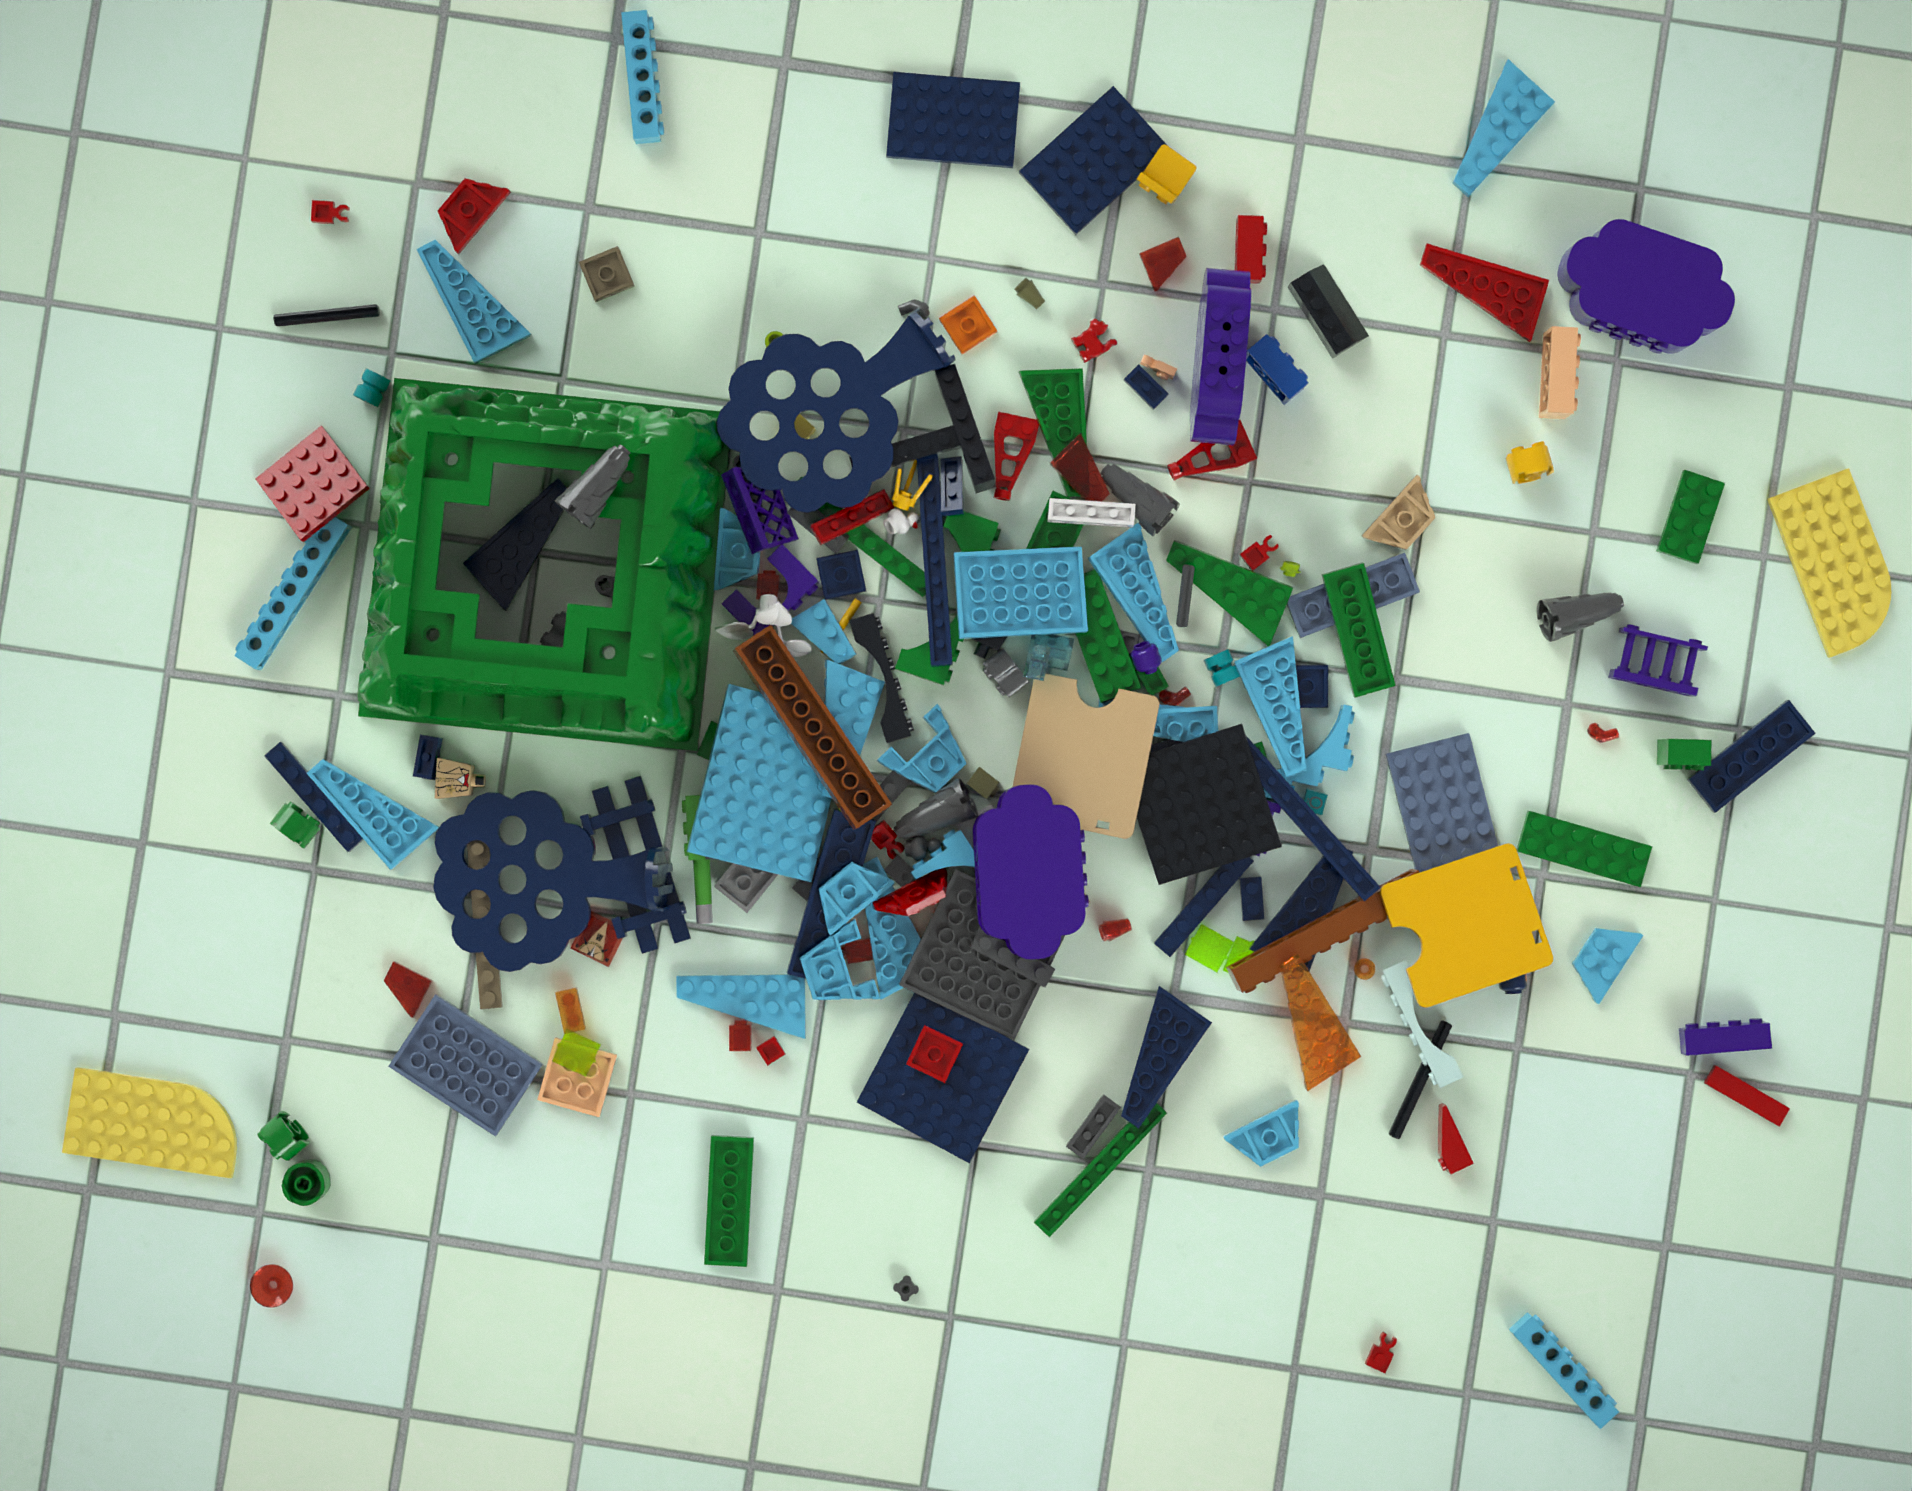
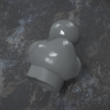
M920 835L913 838V840H906L905 855L919 862L925 859L927 850L934 852L941 848L942 844L937 838L933 837L927 841L924 836Z

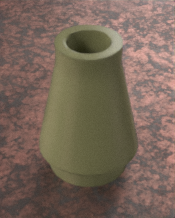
M1025 278L1014 289L1017 292V296L1028 302L1035 309H1038L1045 302L1032 280L1029 281Z

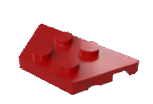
M464 178L437 210L457 254L461 253L511 193L508 188H500Z
M946 868L932 871L872 902L874 909L881 912L910 916L919 913L921 909L929 905L937 904L946 897L947 870Z

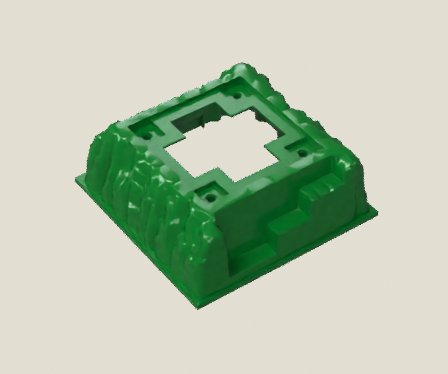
M394 378L383 487L380 490L381 505L377 522V543L373 550L375 562L372 572L371 598L367 611V636L365 637L362 653L364 665L358 682V716L698 751L715 595L714 581L720 508H724L726 490L721 475L728 471L730 448L722 442L717 431V418L720 411ZM622 445L630 451L628 456L631 459L628 462V466L616 483L618 485L606 501L607 504L598 517L621 520L612 608L568 603L563 647L475 639L480 594L436 590L445 502L489 506L494 462L581 471L582 476L609 448ZM456 454L458 457L457 463L449 465L448 458ZM627 472H631L634 475L633 481L630 483L623 482V475ZM433 629H437L439 632V637L435 641H432L429 637ZM608 647H613L615 650V655L612 659H606L604 656V652Z

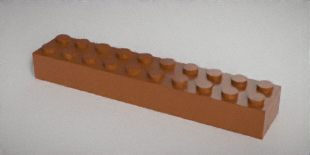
M769 625L733 650L734 654L852 829L859 828L890 807L892 803L772 625Z

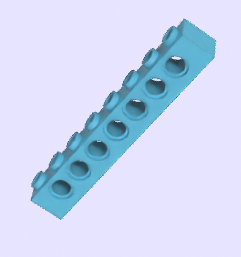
M334 517L305 541L306 544L303 549L298 550L294 555L292 566L283 572L281 576L283 580L280 585L275 586L271 591L269 602L260 608L258 612L260 616L257 621L252 622L248 627V635L237 644L235 657L256 670H262L349 534L352 526L338 517ZM329 530L331 537L328 541L324 542L322 534ZM317 548L319 556L312 560L310 556L311 551ZM305 566L308 573L305 577L301 578L299 570ZM294 584L296 592L290 596L288 594V587ZM282 602L285 609L282 613L278 614L276 606ZM271 620L273 628L267 632L265 630V623ZM257 638L262 643L258 650L253 647V643Z

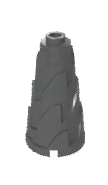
M622 445L609 448L594 465L592 464L578 480L576 479L562 495L558 496L555 502L572 517L574 516L580 523L591 529L606 506V501L618 485L616 483L627 468L628 462L631 459L628 456L630 451Z
M1107 464L1100 473L1102 475L1101 479L1122 503L1136 504L1135 518L1151 536H1155V533L1158 534L1174 516L1171 513L1172 509L1174 508L1177 511L1180 503L1167 493H1162L1149 483L1143 482L1131 472H1126L1115 464L1111 466Z
M1616 593L1583 594L1539 600L1537 604V619L1543 620V624L1539 625L1549 642L1556 641L1620 612L1624 606L1622 596Z
M960 778L954 780L938 790L935 795L920 803L917 808L905 814L896 822L894 827L897 837H902L904 840L911 839L978 817L976 805L973 798H970L968 794L970 792Z

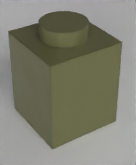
M981 767L976 770L966 783L985 799L989 796L993 798L1000 790L997 786L1000 782Z

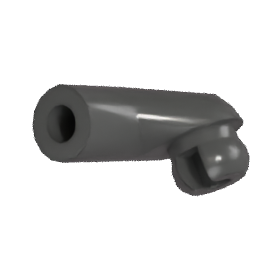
M916 299L898 305L901 316L917 308L921 309L920 316L922 318H926L930 314L929 306Z

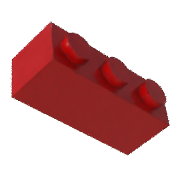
M1238 215L1236 219L1234 270L1249 271L1250 283L1260 284L1262 278L1266 276V265H1262V260L1267 252V244L1263 243V235H1267V222H1264V216Z

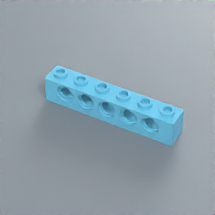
M647 10L621 12L633 139L636 144L661 142V135H664L663 122H659V114H662L661 101H657V93H660L659 80H655V72H658L657 58L653 59V51H656L655 37L651 38V30H654L653 16L649 17ZM643 31L645 34L641 39L634 38L636 32ZM640 52L647 53L646 58L643 60L636 59V56ZM642 73L649 74L648 79L645 81L638 80V77ZM649 94L651 98L648 102H641V96ZM651 115L653 119L650 123H643V117Z
M1527 1312L1509 1329L1510 1332L1594 1424L1601 1429L1619 1413L1614 1407L1617 1404L1616 1401L1609 1394L1604 1396L1600 1391L1603 1387L1594 1378L1590 1380L1585 1375L1588 1371L1580 1362L1575 1364L1571 1360L1573 1354L1565 1346L1561 1349L1556 1343L1559 1339L1551 1331L1546 1332L1542 1328L1544 1325L1542 1320L1536 1314L1532 1317ZM1541 1333L1540 1340L1532 1342L1533 1334ZM1552 1348L1555 1349V1355L1547 1358V1351ZM1566 1364L1570 1365L1569 1371L1565 1374H1562V1366ZM1580 1380H1583V1388L1576 1389V1383ZM1598 1396V1403L1596 1405H1590V1400L1593 1397Z

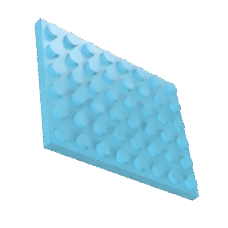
M727 684L687 852L812 882L831 798L822 795L821 781L761 692Z

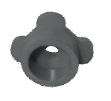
M906 1275L899 1283L894 1284L893 1290L899 1293L902 1301L906 1302L911 1295L918 1293L919 1287L914 1285L910 1276Z

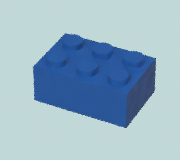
M1266 334L1247 350L1246 361L1282 404L1285 405L1308 385V376L1302 369L1298 370L1293 365L1294 360L1287 352L1283 353L1279 348L1280 343L1277 339Z

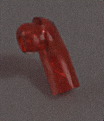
M1183 687L1177 693L1165 689L1159 693V699L1163 704L1177 706L1188 698L1191 693L1186 687Z
M1592 723L1587 729L1588 735L1599 743L1619 738L1617 728L1605 731L1599 727V724Z

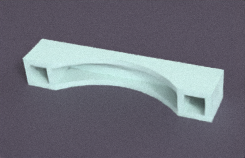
M1404 960L1383 970L1384 975L1381 978L1386 988L1390 986L1394 993L1390 997L1395 1007L1400 1006L1403 1012L1400 1017L1405 1027L1409 1025L1413 1032L1409 1036L1414 1046L1419 1045L1422 1053L1419 1056L1424 1066L1429 1065L1432 1071L1428 1075L1433 1085L1438 1084L1442 1088L1463 1078V1075L1455 1058L1433 1045L1420 1028L1414 1013L1413 990L1406 972V968L1409 965L1407 960Z

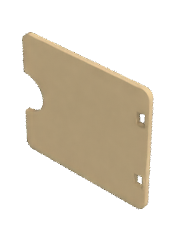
M1048 673L1037 674L1033 680L1012 787L1018 785H1038L1050 794L1053 805L1067 806L1077 814L1081 830L1122 839L1130 838L1135 829L1160 706L1158 698L1153 695L1118 689L1116 697L1110 704L1096 708L1087 705L1081 699L1077 689L1078 680ZM1098 820L1109 822V830L1096 827Z

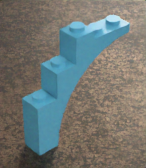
M1341 705L1337 720L1329 735L1316 750L1305 757V771L1286 778L1282 768L1277 769L1291 786L1292 782L1318 786V783H1322L1324 771L1321 770L1322 766L1341 771H1347L1348 767H1352L1354 755H1351L1352 750L1345 749L1344 745H1348L1350 733L1347 730L1348 725L1352 724L1355 712L1352 711L1353 706ZM1264 789L1266 798L1272 799V797Z
M952 829L943 835L945 840L941 841L945 850L942 851L939 848L930 854L931 859L926 862L922 859L912 866L914 870L910 873L914 880L931 871L945 867H975L974 850L961 830L955 832Z

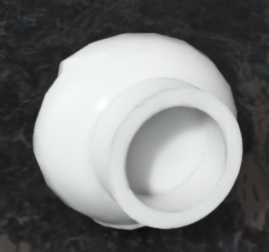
M895 508L888 513L883 524L891 535L895 533L905 534L910 526L914 529L918 528L920 516L915 512L905 516L901 509Z

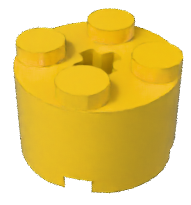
M1544 441L1534 443L1532 447L1524 449V446L1513 448L1511 450L1512 453L1508 454L1505 458L1513 484L1516 481L1518 484L1541 479V475L1545 472L1547 476L1554 472L1548 446L1545 445Z

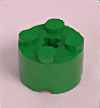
M290 801L282 806L269 824L305 849L320 830V827H318L320 822L309 814L306 817L302 815L303 809Z
M280 1111L261 1128L257 1135L262 1142L268 1144L271 1148L269 1151L275 1159L283 1158L286 1161H290L310 1141H306L309 1136L296 1119L293 1122L289 1120L290 1114L285 1111Z
M308 1159L300 1161L286 1171L281 1185L283 1194L292 1203L300 1206L311 1205L324 1197L330 1189V1174L327 1168L318 1160ZM308 1180L309 1184L304 1185L303 1181Z

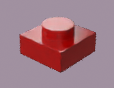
M775 1036L756 1047L767 1066L786 1054Z

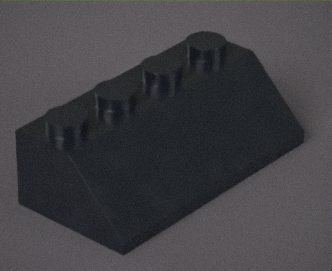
M1324 264L1308 271L1289 284L1288 289L1332 359L1369 337Z

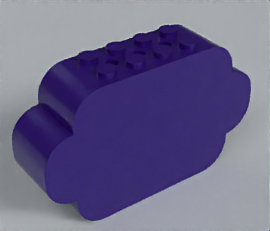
M1624 219L1612 220L1597 231L1593 237H1584L1577 241L1564 253L1558 267L1557 277L1559 284L1566 292L1572 294L1569 308L1571 315L1578 323L1588 326L1592 332L1601 333L1602 331L1608 333L1609 337L1621 340L1623 338L1629 340V344L1641 347L1643 345L1649 347L1651 352L1658 354L1662 352L1668 354L1678 353L1694 344L1701 336H1706L1722 327L1730 319L1735 305V295L1728 283L1721 280L1723 264L1715 251Z
M1206 268L1196 333L1189 419L1190 442L1235 444L1243 401L1251 310L1249 271Z
M1018 785L1007 789L999 797L997 808L984 811L976 818L973 824L978 923L987 935L998 939H1005L1008 949L1014 955L1025 959H1043L1054 954L1060 945L1061 936L1073 934L1081 928L1086 916L1085 908L1089 907L1088 895L1084 894V886H1087V874L1083 873V864H1086V853L1082 851L1081 843L1085 842L1084 830H1080L1079 818L1071 808L1064 805H1053L1050 794L1038 785Z

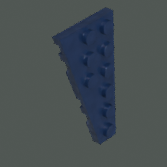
M1324 856L1321 857L1250 946L1249 950L1255 952L1332 911L1343 878ZM1316 954L1312 955L1313 958L1305 963L1299 962L1293 966L1310 972Z

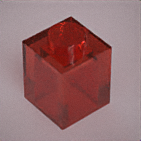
M763 570V574L758 573L756 599L760 601L762 595L766 594L776 596L777 602L779 601L781 576L776 575V571Z
M870 938L855 940L846 943L845 947H841L844 960L847 959L848 964L874 959Z
M734 1020V1024L729 1025V1051H751L752 1023L747 1024V1020Z

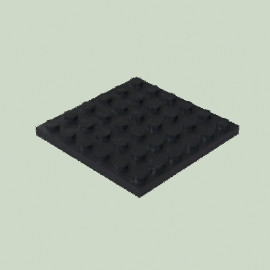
M1242 723L1150 753L1137 820L1158 885L1282 847Z

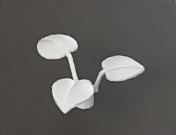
M766 594L760 597V609H756V615L751 625L748 626L744 622H734L715 627L718 633L727 638L744 640L753 636L752 630L755 628L757 621L766 625H775L778 636L792 657H801L812 652L811 645L805 641L789 640L785 642L783 640L780 626L791 624L792 617L788 610L779 601L777 602V597L774 595Z

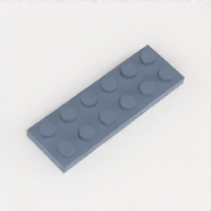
M1405 553L1365 567L1376 609L1420 593ZM1324 584L1290 596L1287 607L1299 638L1334 626Z

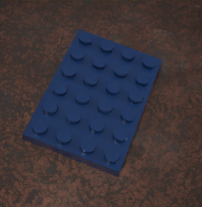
M893 72L886 158L1013 168L1020 82Z
M1112 86L1019 170V174L1066 226L1077 235L1137 181V177L1141 172H1144L1161 145L1167 144L1119 91Z

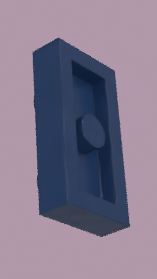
M1139 364L1123 380L1153 410L1169 395Z
M420 734L413 777L429 780L436 779L437 758L440 757L443 738Z
M1262 877L1239 878L1242 921L1263 920Z

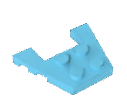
M938 704L923 717L937 735L913 758L906 762L891 746L876 760L883 766L933 793L941 789L966 765V761L951 734L949 725L944 719Z
M855 919L849 921L800 957L813 1000L880 999L874 979L852 985L840 946L861 939Z

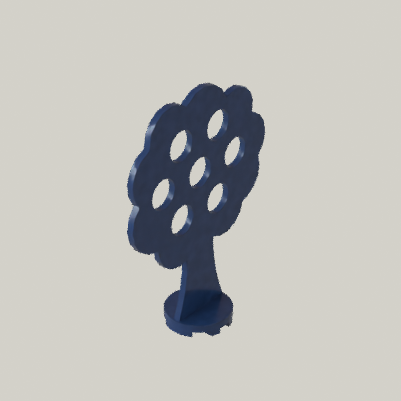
M915 309L907 315L906 320L890 341L866 362L857 348L844 341H831L818 346L811 338L804 335L785 334L774 339L768 345L762 360L747 361L739 366L731 376L728 387L730 401L720 410L717 418V431L722 442L727 447L740 452L741 469L747 480L764 490H782L785 501L798 512L809 513L816 511L826 502L839 508L853 507L861 503L868 495L872 482L883 478L890 470L893 462V446L891 441L897 433L899 421L895 408L882 395L916 376L946 368L956 360L954 354L949 357L945 351L946 340L942 334L938 337L934 334V323L928 317L923 320L920 316L921 309ZM830 369L838 374L840 387L835 395L821 397L813 391L811 379L818 370ZM786 371L793 376L796 387L790 397L776 399L768 393L766 381L773 372ZM850 409L863 411L869 420L868 430L858 438L846 436L840 428L839 421L841 416ZM814 411L822 417L824 429L817 438L804 439L797 434L794 423L800 413ZM769 412L777 417L779 430L774 438L759 440L752 435L750 422L757 413ZM834 450H841L851 457L853 467L847 477L834 479L825 473L823 461L828 453ZM797 452L802 454L808 462L806 475L798 481H789L781 476L779 472L780 459L787 453Z
M526 791L519 793L512 799L502 793L487 792L474 798L468 804L463 815L453 816L444 821L436 832L435 848L437 855L443 863H441L435 874L433 888L436 900L442 908L455 916L451 926L452 937L455 943L464 951L470 953L483 952L488 962L501 971L513 972L521 970L530 963H550L562 956L569 940L579 936L588 926L591 918V907L587 897L628 902L649 909L652 912H666L670 907L665 906L667 894L673 893V884H668V872L673 871L672 863H667L664 852L669 851L667 847H651L648 850L623 858L593 861L595 848L593 839L587 830L578 824L565 822L562 807L555 798L546 792ZM509 816L520 818L526 826V836L517 845L507 844L500 836V825ZM474 840L487 844L491 854L488 864L478 870L468 866L464 858L466 846ZM546 840L558 843L563 852L560 865L551 870L540 866L536 858L538 846ZM509 865L520 867L526 875V885L518 894L507 893L500 885V874ZM475 889L485 892L490 898L491 903L488 914L480 919L468 915L464 907L465 897ZM548 889L559 893L563 901L561 913L553 919L540 915L536 907L537 897L541 892ZM512 913L521 916L527 925L525 937L517 943L504 939L500 930L503 918Z

